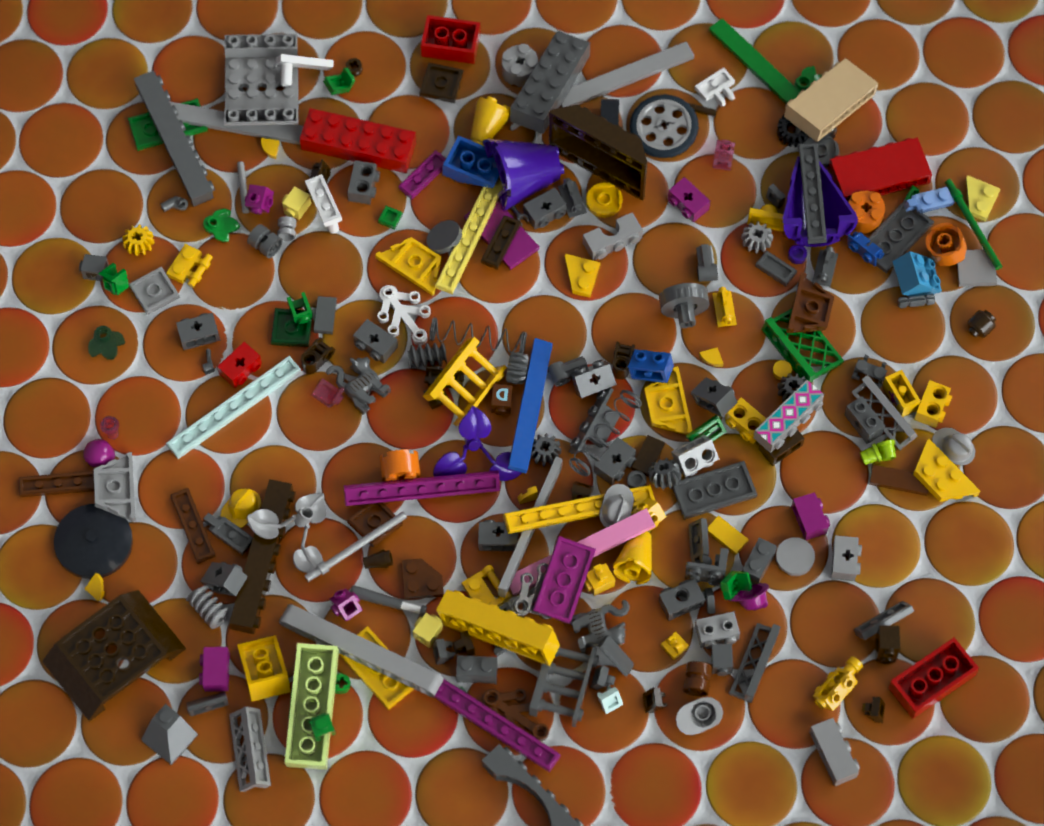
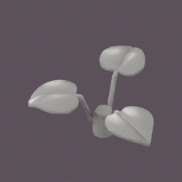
M324 493L309 494L298 499L295 503L297 514L292 515L291 518L281 524H278L279 519L277 515L268 509H260L247 516L248 524L253 532L265 539L277 537L279 534L278 528H282L294 520L298 527L305 528L301 549L296 550L293 554V562L296 568L304 573H309L317 568L316 565L323 561L322 555L316 547L308 546L305 548V541L310 527L309 523H320L326 517Z

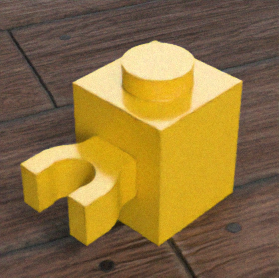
M606 563L603 565L598 564L588 571L584 586L588 592L591 591L593 596H596L614 587L615 578Z

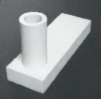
M281 54L276 57V65H282L281 86H292V67L328 71L333 68L334 60Z
M321 174L306 180L305 184L324 226L328 227L330 233H337L339 231L338 222L342 221V217L323 175Z

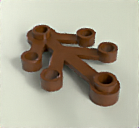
M494 689L484 692L482 703L496 713H498V709L505 713V719L513 724L515 720L531 731L533 737L539 741H544L548 738L549 729L545 724L539 723L536 725L520 714L529 712L531 703L508 706L504 703L510 700L523 702L526 699V692L523 689L502 694ZM518 693H522L524 695L522 698L516 697ZM494 697L496 701L491 703L488 699ZM543 731L545 734L540 737L537 735V732Z

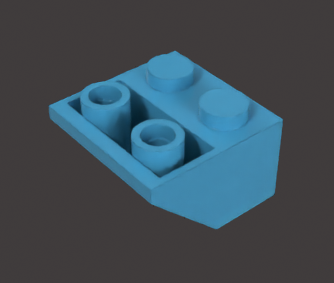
M909 251L892 261L903 295L924 294L925 296L926 294H935L942 291L941 282L935 270L936 265L932 258Z

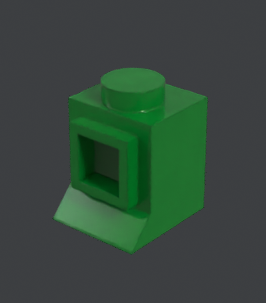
M115 263L110 264L98 273L103 277L104 289L114 295H119L129 288L126 270L122 269L117 273Z
M302 292L301 299L292 301L291 297H287V304L294 323L299 322V324L307 323L313 317L306 294ZM304 307L305 312L296 314L295 310Z
M323 713L310 720L317 742L321 740L320 736L330 732L332 736L336 735L329 713Z

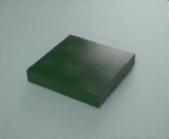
M275 308L271 345L309 347L312 318L304 324L294 323L290 309ZM295 310L296 314L305 312V310Z

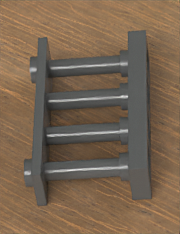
M560 646L555 657L563 656L588 663L586 673L555 666L553 661L550 666L542 663L529 707V715L537 717L538 711L542 710L573 717L572 727H576L577 721H581L584 710L581 707L592 668L597 667L598 664L597 648L593 647L591 655L567 650ZM554 673L583 681L581 690L577 691L550 684V681H547L549 674L553 675ZM549 691L578 699L576 708L571 709L545 702V699H542L543 694Z

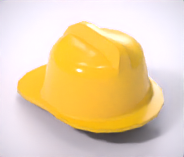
M252 489L236 490L223 506L220 516H224L239 528L244 527L248 523L247 516L259 510L261 506L260 495Z

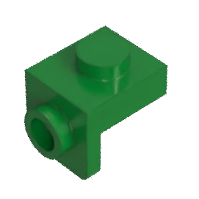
M348 67L343 68L341 74L327 76L323 82L330 94L336 95L350 92L355 79Z
M731 571L720 582L725 600H732L740 590L750 591L752 589L748 572Z

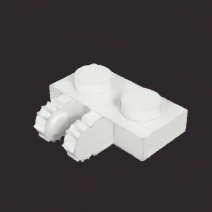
M722 68L697 84L695 91L705 102L714 97L716 102L723 107L726 105V102L720 93L724 92L729 101L734 100L735 96L729 87L735 84V80L725 68Z

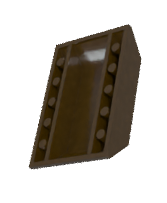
M579 105L552 109L549 112V145L557 146L560 156L636 198L644 200L647 159L642 141L636 134L628 133L621 126L614 125L603 116H597L588 108Z

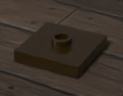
M428 62L419 92L420 96L455 103L464 70Z

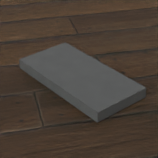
M904 200L868 238L870 243L867 246L875 243L883 250L884 256L881 259L877 258L876 266L886 274L894 266L892 261L906 254L934 224L933 220L924 213L917 212L916 209L906 212L903 205L907 200Z
M744 461L680 480L677 486H671L684 520L757 497V492Z

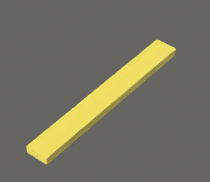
M500 176L494 188H482L462 229V238L459 244L453 247L435 284L436 289L453 295L499 200L498 193L503 189Z

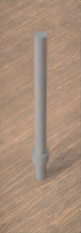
M402 511L326 562L322 561L316 565L317 568L304 575L306 580L310 582L320 574L324 575L329 572L331 567L406 519V514Z

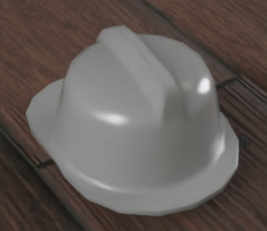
M942 428L935 432L932 442L954 464L962 466L972 462L976 450L967 435L953 428Z
M615 484L607 489L599 513L600 521L606 528L630 516L634 497L627 486Z
M703 697L681 707L677 712V727L681 732L688 735H695L713 728L722 720V706L711 697Z

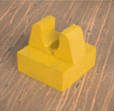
M676 631L661 643V647L673 660L689 648V645Z

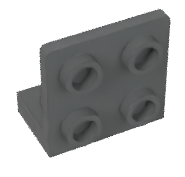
M721 548L720 554H716L714 565L687 562L685 579L689 581L695 579L697 583L700 581L708 582V584L713 586L720 585V582L725 578L729 549Z

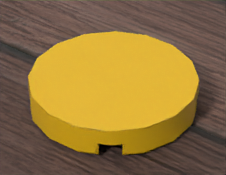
M597 183L587 192V208L597 217H612L622 207V193L611 183Z

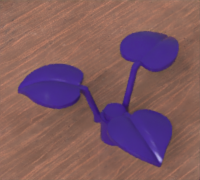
M471 406L468 413L459 423V433L465 440L462 456L460 457L454 451L448 452L438 460L433 470L435 477L465 474L467 465L463 460L466 457L467 450L476 451L480 448L493 464L490 471H499L500 481H509L522 474L521 472L507 469L511 452L499 454L495 461L486 451L480 438H485L490 434L491 423L488 417L475 406Z

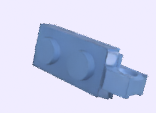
M948 187L915 194L903 206L906 212L916 209L917 212L924 213L952 206L955 202Z

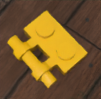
M185 244L166 274L169 278L184 284L186 279H190L187 284L194 288L196 283L201 281V275L205 269L209 268L213 257L210 254H206L204 258L200 259L202 252ZM197 265L198 268L196 269V271L191 272L194 266Z

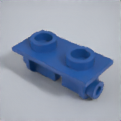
M856 231L852 236L849 234L848 247L853 252L861 255L865 262L871 263L875 267L877 258L881 259L884 256L883 250L875 243L867 246L870 240L861 232L858 233Z

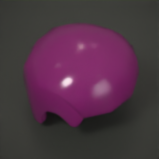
M95 439L87 443L83 451V458L91 467H99L114 460L115 450L107 441Z

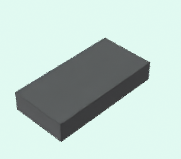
M767 250L755 265V267L785 287L797 274L796 269Z
M318 296L314 333L333 334L337 298Z

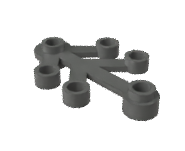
M541 563L537 566L538 577L534 593L529 597L527 595L529 585L533 582V576L530 573L521 575L520 581L522 585L519 597L514 598L511 602V610L517 616H524L529 612L540 615L543 619L551 618L534 612V605H531L536 602L546 571L544 573L541 572L540 567L543 565L547 570L548 564ZM526 575L530 578L528 583L524 581ZM519 602L523 604L522 610H519L517 607Z

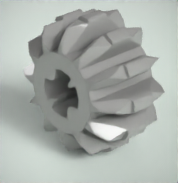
M759 221L756 222V225L750 223L749 227L743 229L741 239L743 240V246L748 247L749 252L754 249L756 254L759 250L764 253L766 248L771 247V242L773 241L771 228H766V223L762 226Z

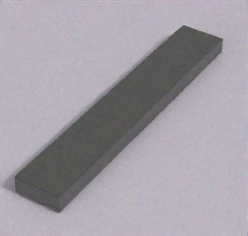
M817 143L799 144L808 244L827 243Z

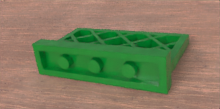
M792 309L775 318L770 317L766 319L761 330L785 361L791 364L793 371L799 374V378L805 376V381L808 380L812 383L816 378L844 363L843 358L821 331H813V335L803 332L787 333V329L780 328L777 325L779 321L789 322ZM788 336L799 337L798 343L791 342ZM801 339L812 340L811 346L801 344ZM814 342H822L824 349L814 347ZM800 349L810 351V356H802ZM813 352L823 354V359H813ZM826 355L833 356L836 362H826ZM811 363L821 365V370L815 373L811 368Z

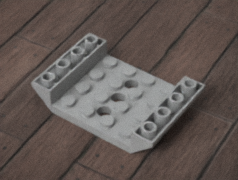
M297 34L224 35V126L298 124V67H292V86L284 87L281 86L282 65H276V57L281 54L298 56ZM242 87L248 88V90L245 92H242L239 89ZM260 87L266 88L265 91H258L257 89ZM277 87H284V88H285V89L282 90V91H277V90H276Z

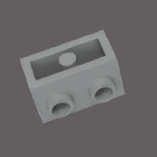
M735 612L701 618L695 621V630L700 648L706 647V649H711L712 644H734L739 640L740 631Z

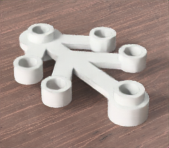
M392 285L382 287L379 295L383 304L381 311L377 314L378 321L380 323L388 322V311L390 304H392L395 311L392 323L388 327V333L393 337L399 335V324L402 318L413 333V342L416 345H424L428 339L427 332L419 329L409 314L428 318L431 315L430 307L427 305L421 307L402 305L398 301L405 300L410 301L412 304H418L420 302V294L417 291L409 294L398 292ZM392 292L391 295H386L385 293ZM428 310V313L424 314L422 311ZM381 315L387 316L384 319L380 318ZM392 329L397 330L395 333L390 332ZM423 334L422 337H417L416 335Z

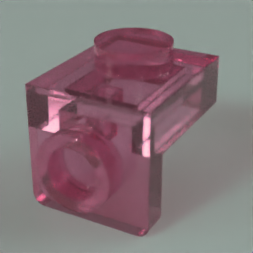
M322 378L319 380L311 396L330 408L342 401L344 388L340 387L338 389Z

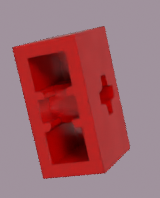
M243 342L217 366L219 375L232 387L236 388L238 385L244 384L252 372L254 373L259 370L262 361L260 355L246 342Z

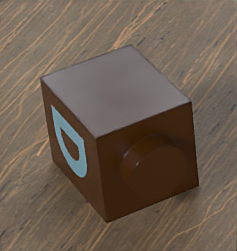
M493 384L491 413L497 415L511 414L512 385Z

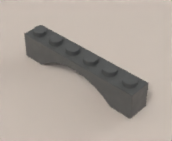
M499 744L482 759V767L495 780L516 784L531 793L543 806L551 826H584L579 819H573L569 815L570 811L564 804L559 805L554 800L556 797L550 790L547 789L545 791L540 786L542 784L535 775L531 776L527 772V767L521 761L517 762L513 758V753L507 747L503 748Z

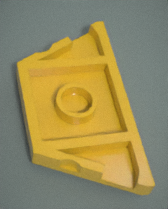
M412 237L400 244L391 246L387 251L375 254L376 259L433 296L435 294V284L438 280L441 265L440 255Z
M677 366L673 368L668 383H651L644 388V394L651 426L688 435L693 430L679 367Z
M930 439L927 440L913 475L939 502L948 501L949 499H962L963 496L968 495L978 496L981 491Z

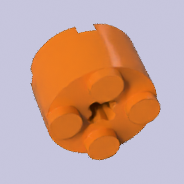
M872 191L853 193L848 203L858 217L854 231L861 232L862 234L874 232L882 224L885 212V204L881 195Z
M940 223L931 229L932 231L929 235L927 234L925 240L926 247L932 260L938 266H952L965 259L967 245L958 227L950 223Z
M408 449L389 451L385 457H383V454L380 455L382 480L386 482L419 478L421 474L418 452L413 450L414 454L409 453Z

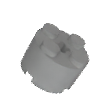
M527 44L515 45L507 49L502 56V75L504 80L510 85L523 87L538 63L536 52Z

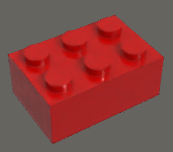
M427 15L421 41V57L475 64L481 36V23Z

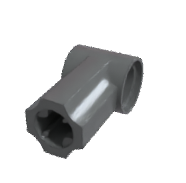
M702 244L696 247L698 281H717L718 270L717 265L714 263L712 246Z
M581 356L565 363L562 361L555 362L548 367V371L555 386L558 387L567 384L571 380L570 374L575 372L576 368L582 366L587 368L588 366L585 358Z

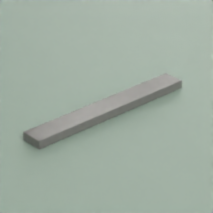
M686 41L573 86L562 102L561 108L580 105L694 59V54Z
M170 102L171 106L175 105L178 115L176 117L178 121L182 120V122L189 123L190 125L206 126L211 129L300 145V136L304 127L301 125L224 126V111Z
M555 457L533 508L547 504L562 469V458ZM535 529L522 532L498 586V596L506 597Z

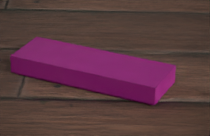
M435 150L398 186L399 190L413 200L443 170L446 158Z

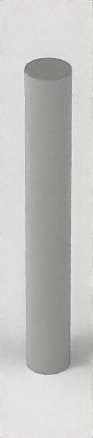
M238 162L237 170L242 213L246 214L250 211L245 206V196L247 194L244 162Z

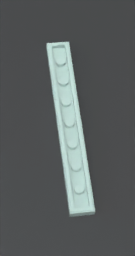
M290 356L286 357L166 443L168 448L177 459H180L301 372L300 367Z

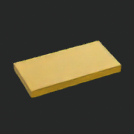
M368 626L357 634L389 650ZM339 653L340 657L388 710L414 690Z

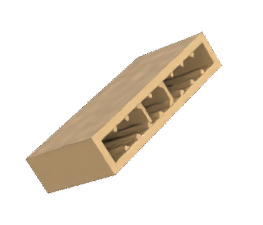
M845 58L840 63L837 62L829 72H824L818 81H813L808 89L802 90L794 100H789L785 106L784 117L818 142L875 95L879 83Z

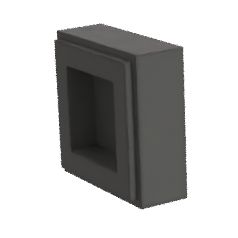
M772 184L768 187L766 198L776 208H781L786 196Z

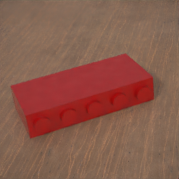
M918 137L913 139L906 138L897 143L890 142L885 146L871 147L861 152L854 151L845 156L838 155L830 159L829 171L833 182L841 190L847 202H849V199L855 192L872 191L882 196L910 189L912 185L918 187L930 184L932 172Z

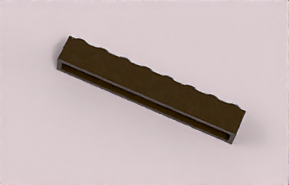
M269 479L261 509L273 511L279 519L278 524L290 518L291 509H289L291 502H294L296 495L292 484ZM285 526L278 528L279 534L273 539H265L254 533L243 572L248 577L236 597L229 622L231 630L255 634L256 628L259 629L261 624V617L259 615L261 610L265 609L266 599L264 597L266 592L270 591L271 580L269 579L276 569V562L274 561L281 551V544L279 543L280 539L285 536Z

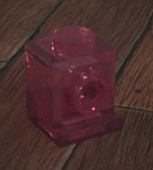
M717 140L713 168L731 171L735 142Z

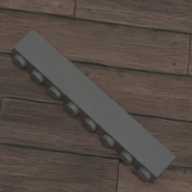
M152 70L134 78L135 86L193 207L213 199V191H215L211 180L207 181L205 177L208 175L204 165L200 166L198 162L200 157L197 151H193L191 148L193 145L189 135H185L184 130L186 129L182 120L178 121L176 117L178 115L175 105L171 106L169 102L171 97L168 91H164L162 88L164 83L161 76H156L155 71Z

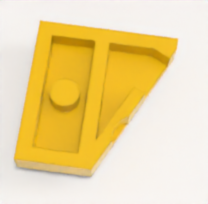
M566 254L565 262L567 264L572 294L590 298L599 272L600 262Z

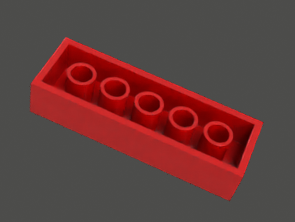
M312 108L309 109L300 136L301 150L353 162L356 160L375 163L379 168L406 174L417 143L415 131Z

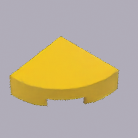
M261 138L264 152L270 158L276 159L280 141Z
M718 347L699 352L702 361L713 365V367H723Z
M537 487L528 488V492L523 495L520 493L518 496L519 504L537 500Z
M95 573L84 588L97 601H101L104 597V581L101 575Z

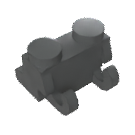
M865 354L864 360L858 359L852 379L859 381L860 376L857 374L858 372L878 379L879 382L874 383L880 389L887 370H885L887 363L883 362L881 367L867 362L869 356Z

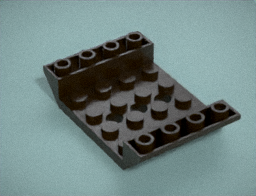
M137 590L119 595L57 641L42 662L90 722L106 710L103 704L167 657L171 661L183 652L186 647L142 593ZM102 630L105 632V636L102 639L95 638L97 631ZM110 645L117 646V650L113 654L106 652ZM121 660L129 661L126 668H119L118 663Z

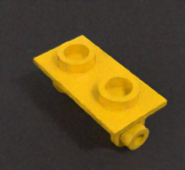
M720 287L717 293H712L718 327L735 326L737 322L731 291L726 290V287Z

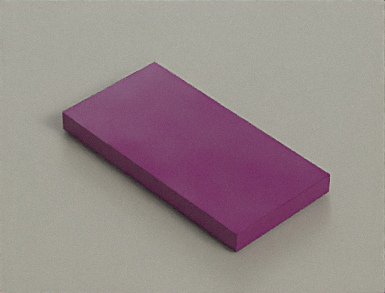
M497 201L481 235V238L487 245L491 242L504 215L513 218L507 210H502L499 201ZM470 211L469 213H467L466 215H464V219H465L466 221H467V219H468V217H469L471 211ZM520 226L502 262L511 270L537 252L539 245Z
M558 536L533 611L570 624L596 549Z

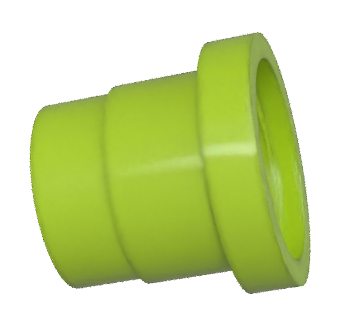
M886 440L876 444L882 461L897 458L894 447L896 444L895 440Z
M875 443L860 452L865 465L882 461L881 454Z

